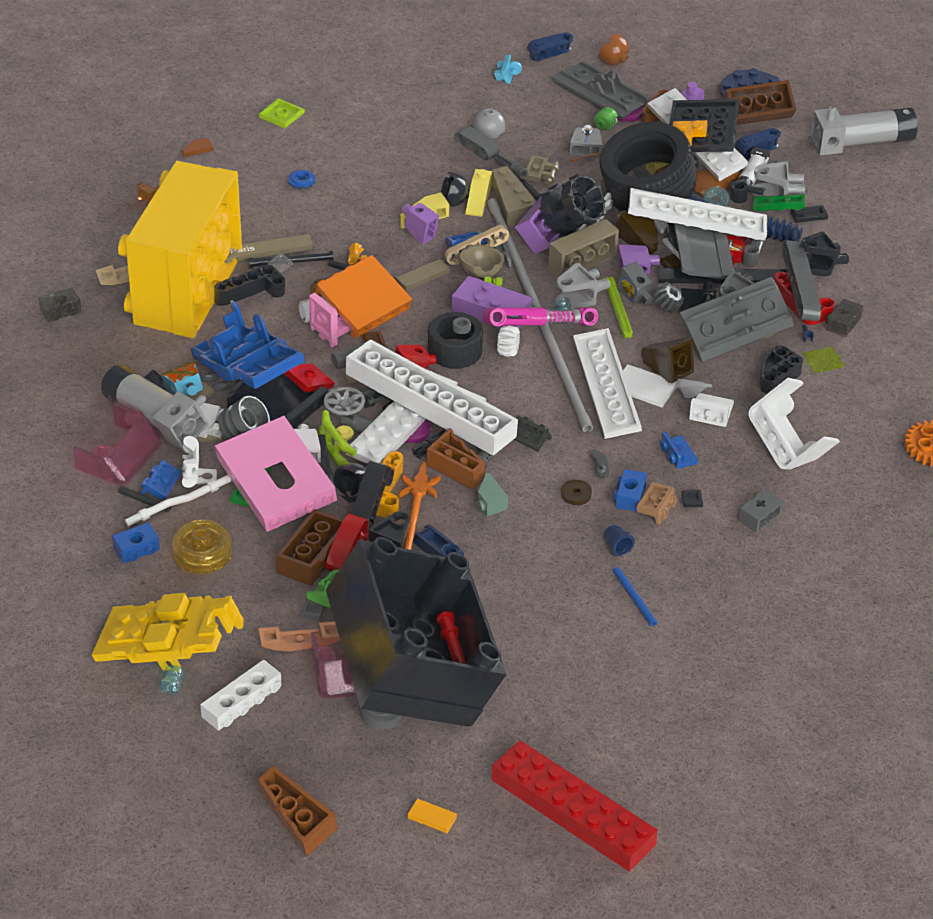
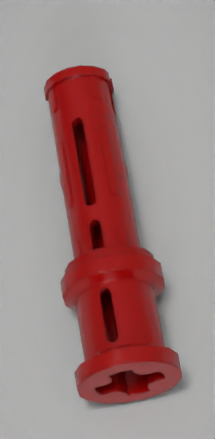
M449 611L442 612L437 616L436 620L441 626V637L447 642L452 661L466 664L458 639L459 629L454 623V613Z

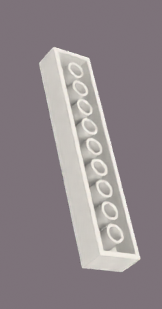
M371 339L346 357V374L442 428L446 430L451 428L455 435L491 455L496 454L516 438L518 419Z

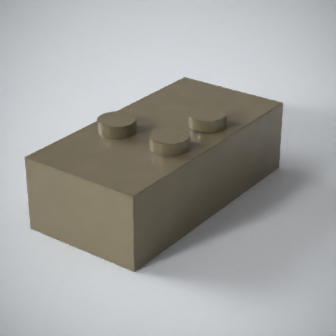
M605 219L549 243L548 270L558 278L576 263L588 269L616 257L619 229Z

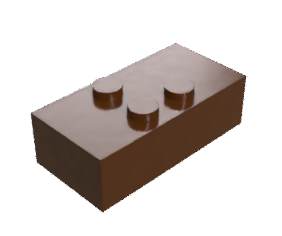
M789 80L726 89L722 96L723 99H739L740 106L737 125L791 118L796 112Z
M314 509L276 554V573L312 586L325 570L330 548L344 519Z

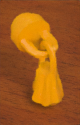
M353 243L349 247L348 264L350 265L356 264L362 258H367V255L359 257L364 250L359 243Z

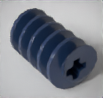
M770 216L767 220L766 237L770 238L772 236L774 240L779 238L780 242L784 240L799 242L803 233V227L799 230V225L796 224L792 228V222H789L786 226V220H783L780 224L779 218L773 221V216Z

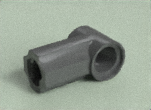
M749 238L743 250L742 264L744 266L755 267L757 265L764 244L763 240Z

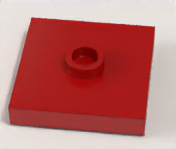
M313 363L297 365L284 373L304 392L317 391L322 386L330 389L335 384L333 380Z

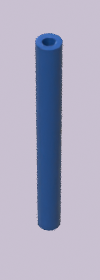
M616 567L613 570L615 576L649 625H656L658 622L620 567Z

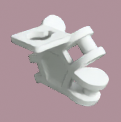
M192 436L185 437L183 440V450L189 455H182V459H184L182 470H185L182 475V485L189 488L195 484H206L213 479L217 480L216 469L198 468L199 443L197 439ZM210 473L213 477L211 479H203L198 476Z

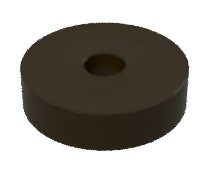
M570 480L562 485L561 497L570 505H583L590 501L592 488L585 481Z

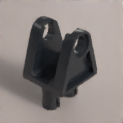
M825 232L804 237L801 241L800 246L805 249V252H808L806 255L812 275L830 276L835 265L848 264L849 255L847 253H840V244L833 243Z
M397 511L368 529L369 542H374L378 537H384L391 540L396 547L404 548L410 526V516L406 512ZM400 518L405 520L402 524H398L395 521L400 520Z

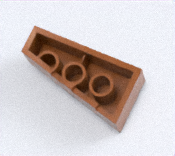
M274 765L258 779L262 796L306 856L338 829L335 814Z

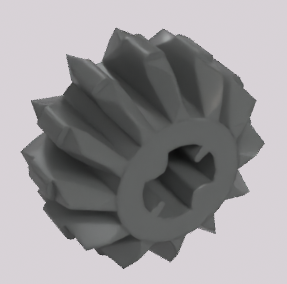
M665 282L654 291L653 298L656 300L655 303L664 312L672 313L683 304V292L679 291L678 287H675L673 283Z

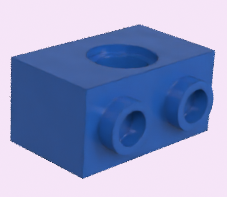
M624 469L623 475L618 477L617 488L619 489L614 491L613 501H616V508L637 512V505L644 495L647 473Z
M149 522L112 535L113 548L123 563L135 561L139 557L147 554L151 555L160 550L159 537Z

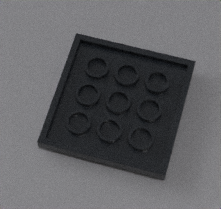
M739 99L673 100L669 125L673 126L674 121L707 120L706 137L692 138V145H690L692 152H733L740 106Z

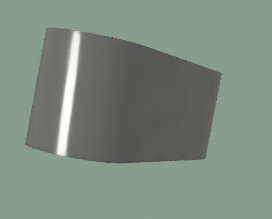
M467 126L455 133L457 143L460 142L468 150L474 151V154L485 158V161L500 152L497 142L472 126Z

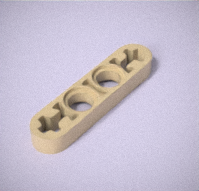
M503 225L495 226L447 249L444 255L445 259L450 265H457L460 263L459 250L462 251L471 244L481 245V240L484 238H489L486 246L495 247L508 240L509 232Z

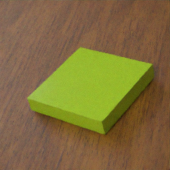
M278 98L259 113V118L286 128L304 114L305 109Z

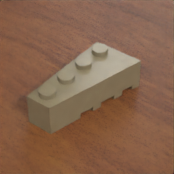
M508 166L492 170V188L507 227L517 225L536 200Z

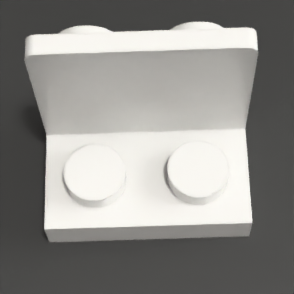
M699 393L696 399L693 398L691 401L689 419L726 427L734 400Z

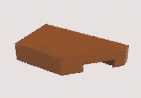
M208 137L192 140L182 151L183 157L213 151V146Z

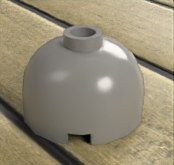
M484 109L474 117L473 128L491 139L497 138L505 132V119L500 112L494 109Z

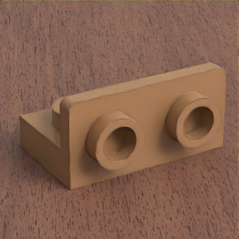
M652 482L638 503L637 512L655 516V523L660 525L662 520L667 518L670 507L675 506L676 496H674V487Z

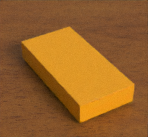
M417 798L408 813V818L448 833L457 818V813Z

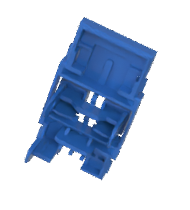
M233 300L230 301L232 312L222 316L226 329L212 336L209 344L205 340L191 348L193 357L199 358L202 365L216 371L217 376L226 381L240 379L254 389L305 361L303 353L287 346L284 339L267 332L265 323L258 314L253 316L255 326L251 328L245 326L240 308Z

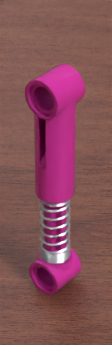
M489 307L483 313V320L486 324L493 326H543L548 322H554L555 324L557 322H563L564 324L572 322L573 324L592 326L598 321V312L594 308L580 307L573 310L557 309L556 311L554 309L547 310L544 307ZM496 312L497 319L494 321L493 314ZM586 313H588V319H587V320H585V314H586ZM507 315H519V318H507Z

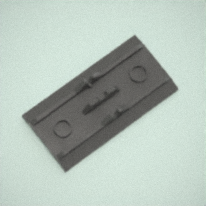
M585 61L560 71L552 77L554 82L600 108L610 107L614 109L618 118L622 120L629 116L630 113L646 106L651 100L645 94L623 83L619 72L615 73V78L613 75L614 69L605 73Z
M673 223L683 273L691 276L726 279L732 270L734 271L726 233Z
M772 277L679 313L690 336L693 338L701 362L794 326L791 314Z

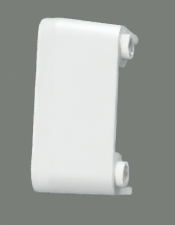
M787 378L749 410L751 422L777 465L781 469L786 470L817 460L839 443V440L836 438L822 437L817 442L810 441L803 445L786 415L794 407L790 394L804 383L801 380Z

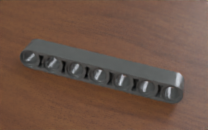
M785 240L782 253L799 319L819 321L821 306L808 258L804 251L805 249L800 246L801 242Z

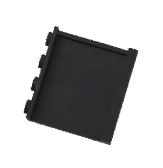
M283 373L256 389L243 382L239 388L228 395L227 408L245 396H253L259 399L267 408L270 422L285 416L292 428L295 429L324 405V397L328 393V389L322 386L317 391L304 392Z

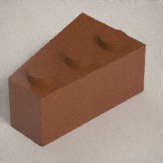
M451 428L427 448V466L472 490L484 480L485 462L472 449H468L464 445V441L454 435V431Z

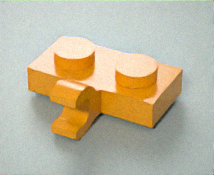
M707 120L673 122V126L686 135L690 145H692L693 137H706Z

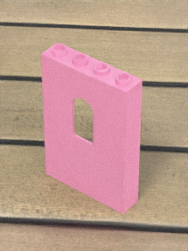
M285 416L215 445L217 459L266 532L311 513L314 509L317 510L337 501L335 486ZM282 461L294 478V485L289 489L278 488L265 468Z

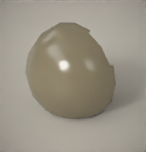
M471 244V246H467L459 254L463 270L471 277L477 279H484L485 276L493 277L500 271L505 261L504 255L499 250L486 245Z

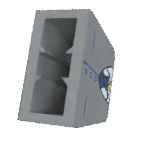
M585 125L583 128H575L570 142V155L587 156L602 152V140L599 129L592 128L590 125ZM600 154L592 155L594 157H601Z

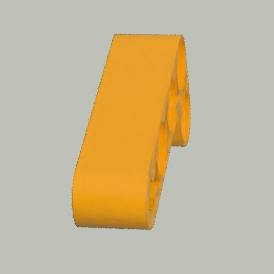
M397 451L388 453L381 463L390 466L394 470L393 481L390 486L385 485L376 515L385 518L399 511V498L390 493L403 472V455Z

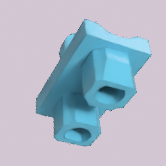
M506 55L505 60L498 61L497 63L498 70H495L494 73L496 80H504L505 83L511 84L513 75L521 73L522 65L516 61L511 62V55Z

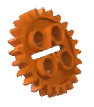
M924 420L923 424L917 422L916 426L911 425V429L907 430L904 447H906V452L910 453V457H916V462L922 460V465L929 463V466L932 467L933 420H931V423Z

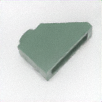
M490 472L486 473L478 491V500L476 501L478 510L483 511L487 517L508 508V496Z

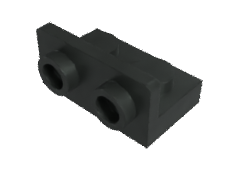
M516 416V419H518L517 435L513 440L539 452L546 439H552L549 429L542 424H535L533 420L526 416L524 418Z

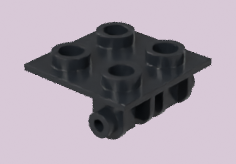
M707 281L703 284V289L681 288L684 300L680 307V312L716 299L717 290H713V284Z

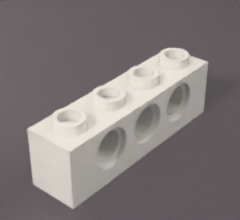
M262 660L200 704L201 717L218 731L223 727L230 726L238 716L245 715L249 708L255 704L262 703L266 696L280 689L281 673L268 662Z

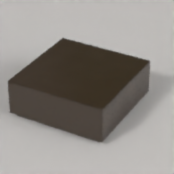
M675 254L660 258V264L664 268H681L680 259Z

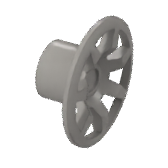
M351 387L332 389L324 397L325 407L339 418H341V415L357 413L365 404L364 395L359 390ZM345 390L344 396L341 397L337 391ZM349 391L356 393L349 397ZM331 394H333L337 400H335L334 398H328ZM361 398V403L356 402L355 400Z

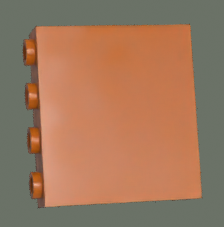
M373 255L362 258L353 266L349 265L340 273H334L327 280H321L316 285L315 291L318 296L322 295L352 328L350 336L354 339L410 309L412 298Z

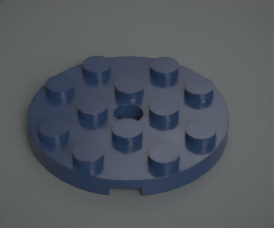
M755 68L735 70L722 80L720 94L723 96L726 89L777 82L780 80L777 76L758 71Z

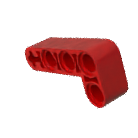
M778 272L775 274L774 281L785 304L799 318L788 273ZM827 297L819 299L821 306L819 321H801L807 325H815L831 319L835 305L834 300Z

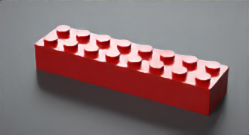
M521 740L492 765V781L628 872L656 846L658 829Z

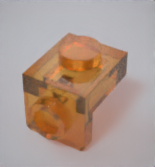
M140 182L137 184L138 197L141 201L150 203L159 189V185L153 188L144 182Z

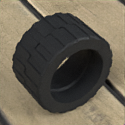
M447 312L437 316L429 324L428 354H435L437 365L449 369H462L474 365L481 358L483 328L477 318L463 312ZM459 317L469 319L471 330L466 334L455 333L452 329L454 319ZM456 338L462 339L463 341H449L447 339Z

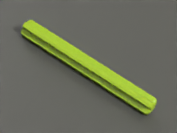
M612 276L606 277L610 282V288L607 289L622 335L624 338H631L633 331L615 280Z

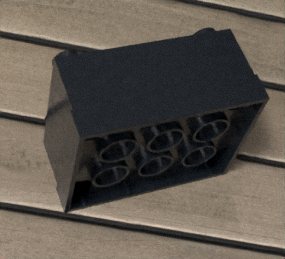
M378 537L374 542L358 540L343 566L327 587L326 593L360 708L467 727L473 726L483 712L484 706L507 673L501 659V652L497 648L471 575L468 560L457 552H450L446 557L399 548L391 540L384 537ZM449 611L454 613V623L459 629L458 639L466 664L452 661L447 642L441 637V626L436 620L437 616L442 612Z

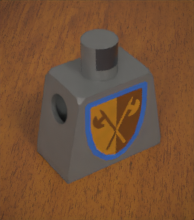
M635 261L622 267L617 286L618 291L634 305L641 301L645 305L651 304L654 300L650 295L652 282L638 262Z

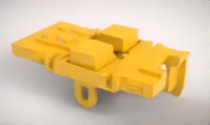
M185 593L163 595L156 604L154 601H150L146 605L115 606L112 608L92 652V657L96 662L129 659L131 663L157 661L164 672L178 674L180 673L181 665L177 659H189L192 654L216 651L222 637L218 630V624L215 621L216 616L220 619L227 633H231L234 626L237 629H243L244 619L235 605L232 596L212 599L209 595L205 596L203 600L202 596L187 598ZM166 661L170 662L174 668H170Z

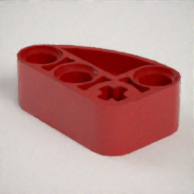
M350 513L347 514L330 548L325 565L326 570L331 572L333 570H340L358 540L368 541V519Z

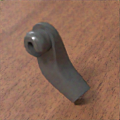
M594 449L590 453V457L597 462L596 474L599 478H605L609 475V458L607 455Z

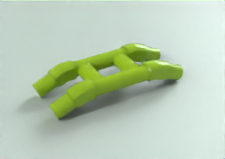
M323 410L322 425L318 427V435H325L327 449L337 465L341 467L349 464L350 462L340 454V450L352 457L356 455L357 450L351 447L332 425L329 411ZM332 437L335 440L334 445L331 443Z

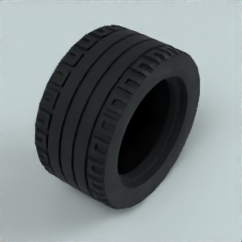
M643 122L626 127L607 141L600 154L599 163L607 193H611L613 206L617 210L624 211L628 209L631 188L689 199L695 189L697 175L690 142L682 131L667 123ZM664 162L670 164L665 170L652 176H627L631 170L646 163Z

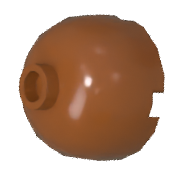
M616 33L609 38L611 42L603 45L598 55L603 62L609 65H617L620 62L624 63L629 57L627 55L629 52L627 40L619 33Z

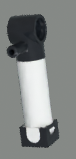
M753 147L750 152V159L747 162L748 166L744 167L738 179L731 183V200L733 202H746L748 193L763 195V188L753 186L757 180L754 169L758 165L767 164L770 158V150Z

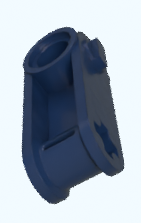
M563 32L532 40L527 46L530 58L539 62L569 52L573 35Z
M769 128L743 136L736 141L734 148L745 159H750V152L753 147L770 151L776 149L781 132L778 129Z
M427 524L420 532L414 533L413 543L425 553L446 557L450 552H457L464 556V552L458 545L454 544L430 524Z

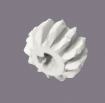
M509 325L501 327L497 339V350L500 355L510 357L517 354L520 343L518 327Z

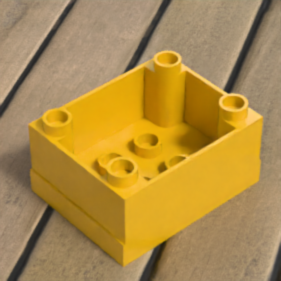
M176 161L170 171H163L159 189L129 235H122L118 246L119 255L127 257L130 291L127 293L124 301V311L133 314L134 325L172 332L175 335L189 338L195 337L215 303L214 285L229 279L238 263L236 259H233V262L225 263L230 248L242 249L238 171L206 167Z

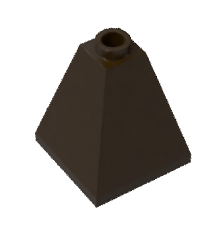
M628 209L619 212L615 225L619 229L618 238L629 245L646 246L649 254H654L658 250L657 246L659 243L654 219L628 214Z
M692 337L654 343L642 348L641 356L643 357V362L669 383H674L677 379H682L694 372Z

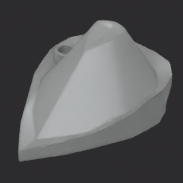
M677 379L675 388H680L684 398H694L704 389L712 388L710 383L686 379Z

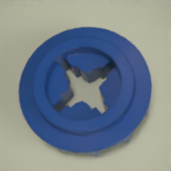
M307 170L294 171L288 177L289 185H292L293 188L298 187L299 190L301 187L307 189L308 186L312 187L313 183H315V175Z

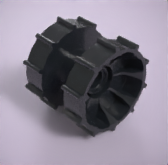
M578 173L569 177V181L561 184V186L557 183L549 187L547 192L540 195L542 198L539 210H541L545 220L544 224H547L554 231L555 235L559 233L567 236L576 232V229L583 224H586L588 227L597 223V219L605 215L606 200H604L600 189L601 186H598L591 179L590 175L584 176Z

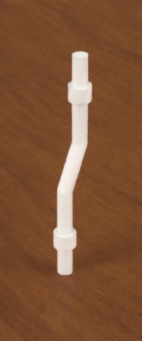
M226 475L217 480L213 479L207 482L205 486L188 494L166 499L148 509L143 508L137 514L125 519V523L127 526H130L139 521L143 522L149 519L151 515L170 506L189 502L210 491L213 493L219 490V487L231 482V478L229 475Z

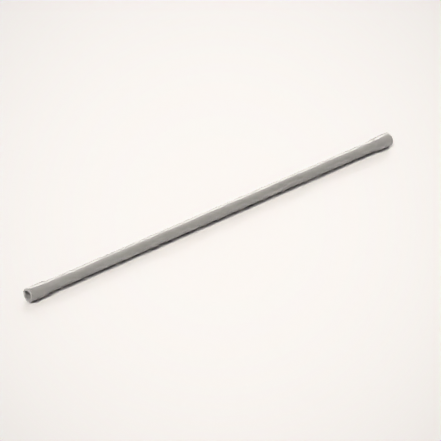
M495 198L489 199L487 204L497 226L503 225L508 230L497 200ZM509 232V238L505 241V244L510 252V257L526 295L532 297V307H541ZM548 323L540 326L578 416L582 431H592L593 425L586 414Z

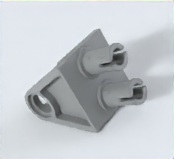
M787 161L758 165L754 169L756 179L768 182L754 185V187L764 189L763 195L752 193L754 197L804 194L805 192L804 174L789 173Z
M576 263L557 279V286L563 292L556 298V306L559 309L569 310L596 305L597 293L610 288V282L606 278L597 281L596 279H599L600 274L596 268L587 271L579 263ZM561 301H568L569 303H562V304H561L560 302H561Z

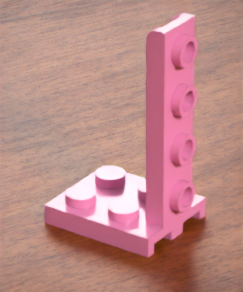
M316 293L309 295L310 329L318 331L319 337L322 340L327 339L330 342L331 348L338 345L337 337L351 331L352 328L341 316L338 317L336 309L326 303L323 298H320Z

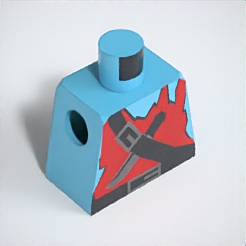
M195 361L162 373L165 387L173 395L179 391L186 396H194L197 392L203 390Z

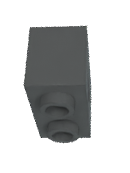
M765 489L760 494H756L749 502L742 504L739 509V521L753 531L758 532L782 514L784 501Z

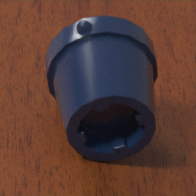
M617 525L609 526L604 531L603 539L615 556H621L633 549L635 539L630 532L624 531Z

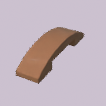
M335 622L319 623L318 629L280 632L279 627L258 628L261 646L277 651H296L322 647L340 641Z

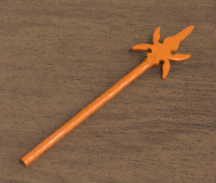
M425 461L422 462L418 474L414 477V482H411V479L403 475V482L408 487L399 493V498L409 494L410 491L414 496L410 513V526L404 543V549L408 550L412 549L421 498L426 494V491L437 498V492L431 486L437 484L441 479V476L438 475L428 482Z

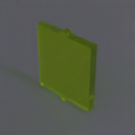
M833 347L803 353L808 361L807 364L811 366L815 373L845 367L840 359V355H837Z

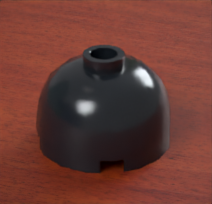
M448 172L447 174L450 176L445 177L441 193L448 200L449 206H459L464 202L465 198L468 199L470 189L462 175Z
M349 463L336 469L333 477L335 489L338 488L345 495L340 496L349 503L356 501L357 496L354 495L359 491L366 469L356 463ZM346 492H350V495L353 497H349Z

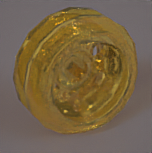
M204 519L191 521L183 525L173 537L172 554L174 561L181 569L193 574L204 575L216 572L225 567L231 560L233 551L231 546L232 539L230 533L217 522Z

